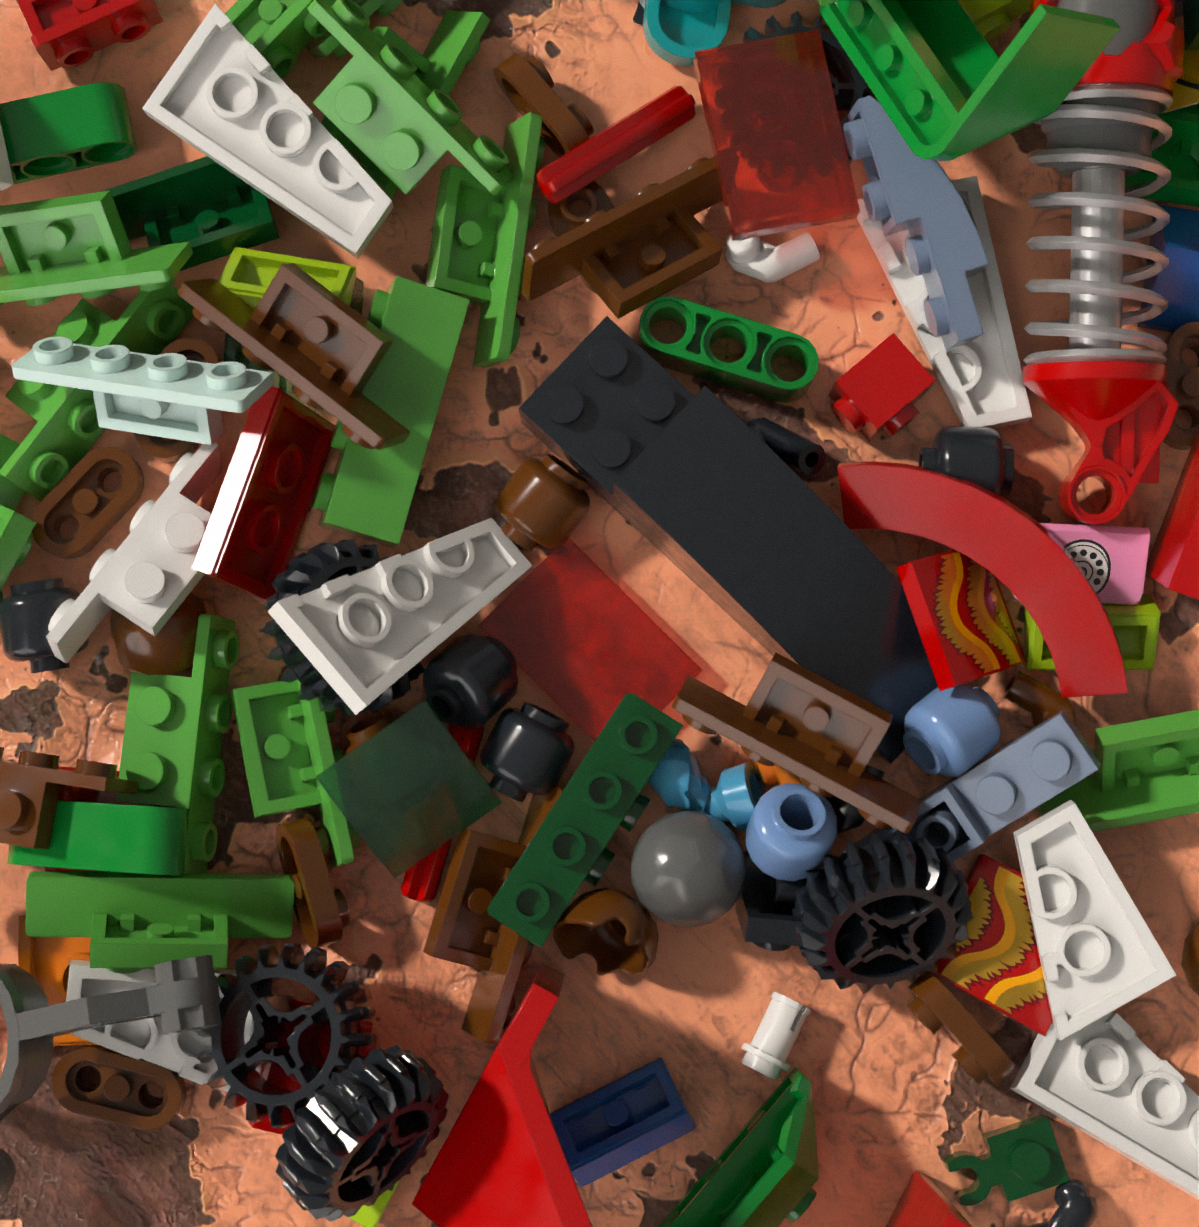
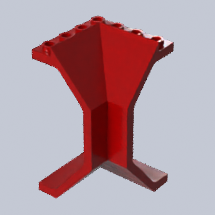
M543 962L412 1202L414 1207L438 1227H593L556 1133L531 1056L532 1047L559 999L565 976ZM917 1170L914 1171L886 1227H973L934 1183Z

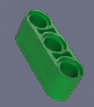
M106 82L87 84L0 104V122L14 184L121 161L134 155L137 151L125 89L119 84Z
M671 296L656 298L646 305L640 317L639 346L662 367L782 403L798 400L806 394L818 371L819 358L816 348L808 339L792 332ZM664 319L672 320L680 325L684 336L675 343L664 344L655 340L650 333V328L657 321ZM731 338L740 344L744 356L732 363L722 362L712 354L710 345L718 339ZM782 356L792 357L802 366L803 377L792 382L783 381L773 373L771 362Z
M57 801L49 849H34L9 844L7 864L184 876L190 809Z

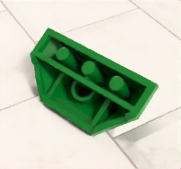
M796 1066L792 1069L658 1227H778L785 1218L793 1223L804 1214L816 1197L817 1192L812 1186L819 1179L812 1083Z

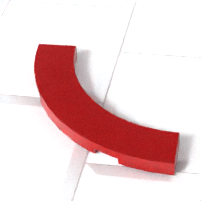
M877 461L840 463L837 466L844 523L850 529L893 530L922 536L944 544L968 556L989 570L1011 590L1025 606L1042 633L1057 671L1062 698L1128 693L1122 651L1113 623L1106 609H1104L1099 596L1077 561L1033 517L1005 498L973 482L964 479L962 481L939 472L925 470L920 466Z

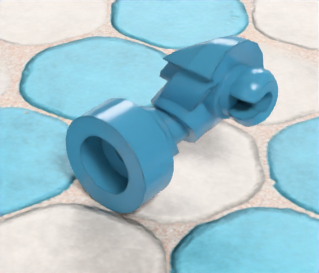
M678 738L674 739L648 780V783L669 808L674 806L685 811H702L719 818L722 822H730L740 831H746L760 797L766 793L759 774L749 762L723 770L717 785L707 784V778L700 772L698 760L689 751L688 746Z

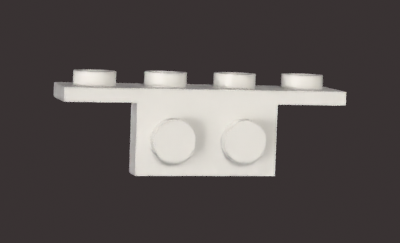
M202 444L195 454L187 452L179 459L170 474V485L156 502L153 500L145 502L134 515L129 528L131 533L116 551L112 548L108 549L96 561L90 572L89 580L91 582L76 600L72 598L67 599L59 606L49 622L48 630L50 632L46 636L55 657L64 663H68L111 608L153 636H156L204 576L203 573L192 569L211 513L196 503L221 473L222 465L218 444Z

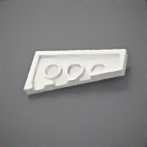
M977 176L952 180L951 182L968 210L989 261V265L976 275L967 277L984 334L970 343L945 350L941 336L934 337L926 321L924 301L930 298L923 275L915 276L907 259L905 240L911 238L909 229L884 236L880 221L872 222L870 220L863 198L854 200L851 208L961 425L966 427H990L994 429L1027 422L1031 419L1032 413L1026 387L1023 384V374Z

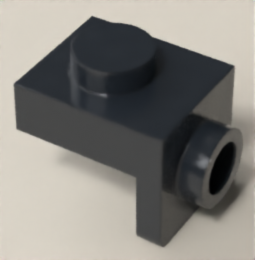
M747 850L744 852L747 868L743 892L736 901L735 907L745 942H753L756 946L771 951H784L789 949L790 946L804 947L801 940L796 937L795 928L803 925L804 922L799 917L793 916L792 909L796 907L795 904L772 902L770 896L771 876L763 873L752 862Z

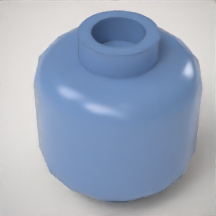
M961 684L943 691H939L937 687L912 706L905 715V734L903 735L905 750L914 763L924 772L931 775L939 773L946 777H959L992 752L999 744L1001 728L998 721V707L993 698L986 691L978 687L972 688L969 685Z
M786 783L771 788L760 797L746 828V848L752 862L763 873L777 880L797 881L807 878L806 871L821 868L824 863L825 854H828L837 836V816L831 803L825 797L813 793L803 784Z

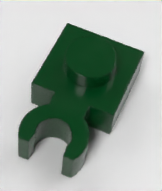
M1043 1114L982 1134L988 1153L976 1156L968 1151H957L949 1154L943 1160L945 1168L949 1172L958 1171L965 1167L971 1168L974 1171L975 1179L973 1184L967 1189H961L954 1193L958 1203L963 1206H972L982 1202L988 1196L991 1187L999 1185L1003 1198L1010 1202L1070 1181L1049 1119Z

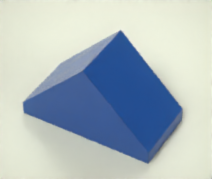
M1158 205L1170 215V222L1163 229L1150 236L1149 246L1163 252L1169 258V265L1157 275L1144 279L1143 288L1162 295L1168 301V308L1153 319L1139 322L1138 327L1174 332L1187 323L1199 322V211ZM1153 216L1152 222L1156 221L1157 218ZM1147 259L1146 266L1154 264L1155 261ZM1141 301L1140 309L1151 307L1153 304Z

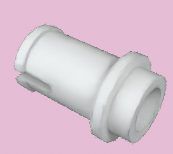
M773 991L772 999L750 1045L743 1043L741 1047L747 1051L741 1063L777 1081L781 1070L783 1069L788 1072L791 1067L785 1062L811 1010Z

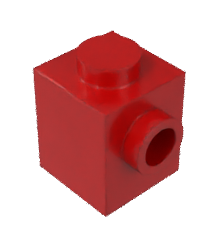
M893 333L835 381L829 393V396L834 401L830 407L837 420L854 435L860 431L870 441L884 429L890 437H893L920 413L913 404L927 393L936 380Z

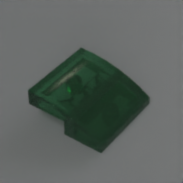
M426 698L316 776L349 823L395 878L502 803L467 751L461 748Z

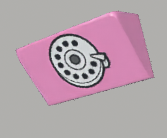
M1039 523L1064 546L1081 566L1102 604H1139L1145 581L1150 541L1149 528Z

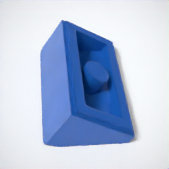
M662 1057L550 1114L572 1174L580 1186L596 1181L693 1131L696 1127Z

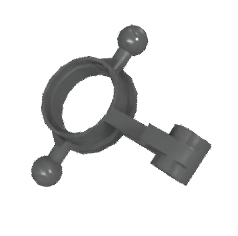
M212 955L196 956L155 964L156 986L89 996L50 1006L45 993L33 975L16 964L0 963V1005L8 1030L7 1059L0 1077V1122L17 1105L32 1098L45 1080L53 1055L54 1037L106 1025L161 1017L163 1035L221 1025L219 1009L221 1002ZM0 1149V1197L9 1192L15 1181L16 1167L12 1157L3 1149Z

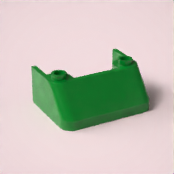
M839 0L822 7L819 4L823 19L911 151L922 159L950 161L1051 115L1121 29L1112 18L1039 4L999 58L958 0Z

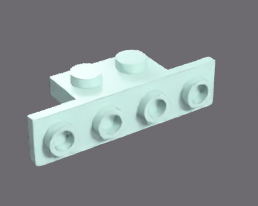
M48 337L37 341L33 345V349L11 365L15 379L93 391L98 423L101 428L212 445L224 434L221 411L245 412L274 385L273 372L246 369L239 362L227 361L212 364L191 361L178 353L150 355L130 352L127 347L122 345L95 347L75 344L66 337Z

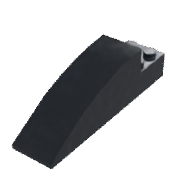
M606 316L519 407L522 424L562 461L585 477L588 485L772 656L776 652L893 715L891 724L875 750L891 764L905 749L903 744L905 715L912 706L938 687L902 584L817 494L716 395L704 386L694 396Z

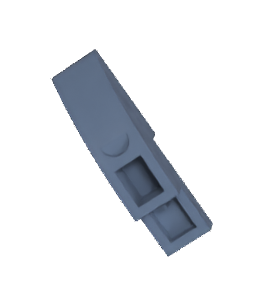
M871 96L860 98L849 112V122L844 123L843 131L851 158L854 161L861 159L868 183L862 186V194L868 216L872 222L880 221L884 236L909 229L911 238L905 240L907 259L914 275H923L930 299L924 301V312L932 335L934 337H942L945 350L970 343L984 333L967 277L976 275L989 265L978 231L961 196L937 160L922 159L916 156L881 104Z
M1062 710L1016 740L1012 739L994 750L963 775L952 777L920 798L916 823L909 834H905L894 827L889 830L877 827L853 845L860 847L869 844L874 833L883 842H889L896 834L901 832L910 842L925 837L934 848L943 847L946 854L955 861L983 844L993 833L1099 770L1101 763L1065 710Z

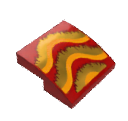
M956 550L917 559L896 568L939 691L1027 663L997 577L989 570Z
M980 853L965 879L969 888L967 894L972 903L971 912L973 918L967 922L969 937L955 944V957L940 958L938 960V972L931 973L1031 1030L1045 1036L1053 1019L1022 874Z

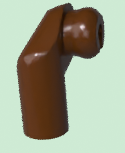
M1019 670L1014 674L1004 692L1003 698L1030 712L1034 728L1062 710H1065L1077 728L1072 703L1069 698H1062L1059 691Z

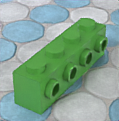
M399 276L394 278L387 292L379 289L376 290L367 320L394 341L361 393L411 433L404 443L382 450L368 449L348 438L342 430L344 424L337 419L330 447L340 450L334 474L322 472L312 508L322 511L318 526L388 547L399 545L470 302L469 299Z

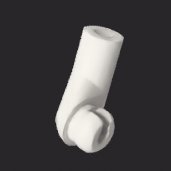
M748 227L735 229L726 239L727 250L725 256L733 269L765 283L777 282L820 260L818 248L808 232L777 247L760 240L754 234V230Z

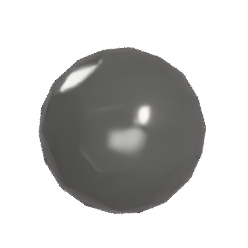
M681 811L666 814L650 825L634 845L631 862V883L639 901L657 919L675 927L706 925L715 922L730 911L742 894L747 871L746 855L737 835L719 818L702 811Z

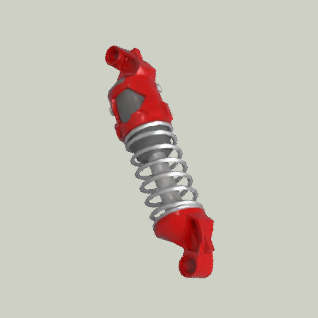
M1030 0V16L1039 4L1112 18L1121 28L1060 106L1051 115L1034 122L1041 125L1042 132L1047 136V149L1034 151L1027 158L1034 166L1052 167L1059 175L1072 178V192L1037 193L1026 200L1034 209L1072 208L1071 236L1031 237L1025 243L1033 251L1071 249L1070 278L1032 279L1025 285L1031 293H1070L1069 320L1030 322L1024 328L1030 335L1069 337V349L1040 351L1029 354L1023 360L1028 365L1023 367V384L1066 420L1084 442V454L1061 483L1058 499L1060 508L1068 518L1076 523L1086 525L1107 523L1117 517L1138 483H1159L1160 444L1170 431L1179 405L1166 382L1167 366L1163 364L1167 361V358L1163 353L1167 351V345L1160 338L1152 334L1122 329L1124 325L1153 319L1168 308V301L1162 295L1152 290L1123 284L1153 277L1169 265V258L1163 252L1152 246L1131 241L1154 235L1170 222V215L1163 208L1152 202L1137 198L1156 192L1171 179V171L1165 165L1152 158V151L1159 148L1172 136V127L1159 118V114L1173 104V83L1183 75L1184 30L1174 25L1175 0ZM1157 129L1159 135L1152 138V133ZM1141 169L1158 174V177L1152 181L1125 188V176L1134 175ZM1124 210L1135 211L1157 218L1152 223L1124 230ZM1123 254L1155 261L1154 264L1123 272ZM1122 298L1151 303L1153 306L1122 313ZM1121 342L1151 347V349H1121ZM1088 477L1100 481L1105 487L1107 494L1105 505L1095 514L1087 513L1081 509L1076 497L1079 485Z

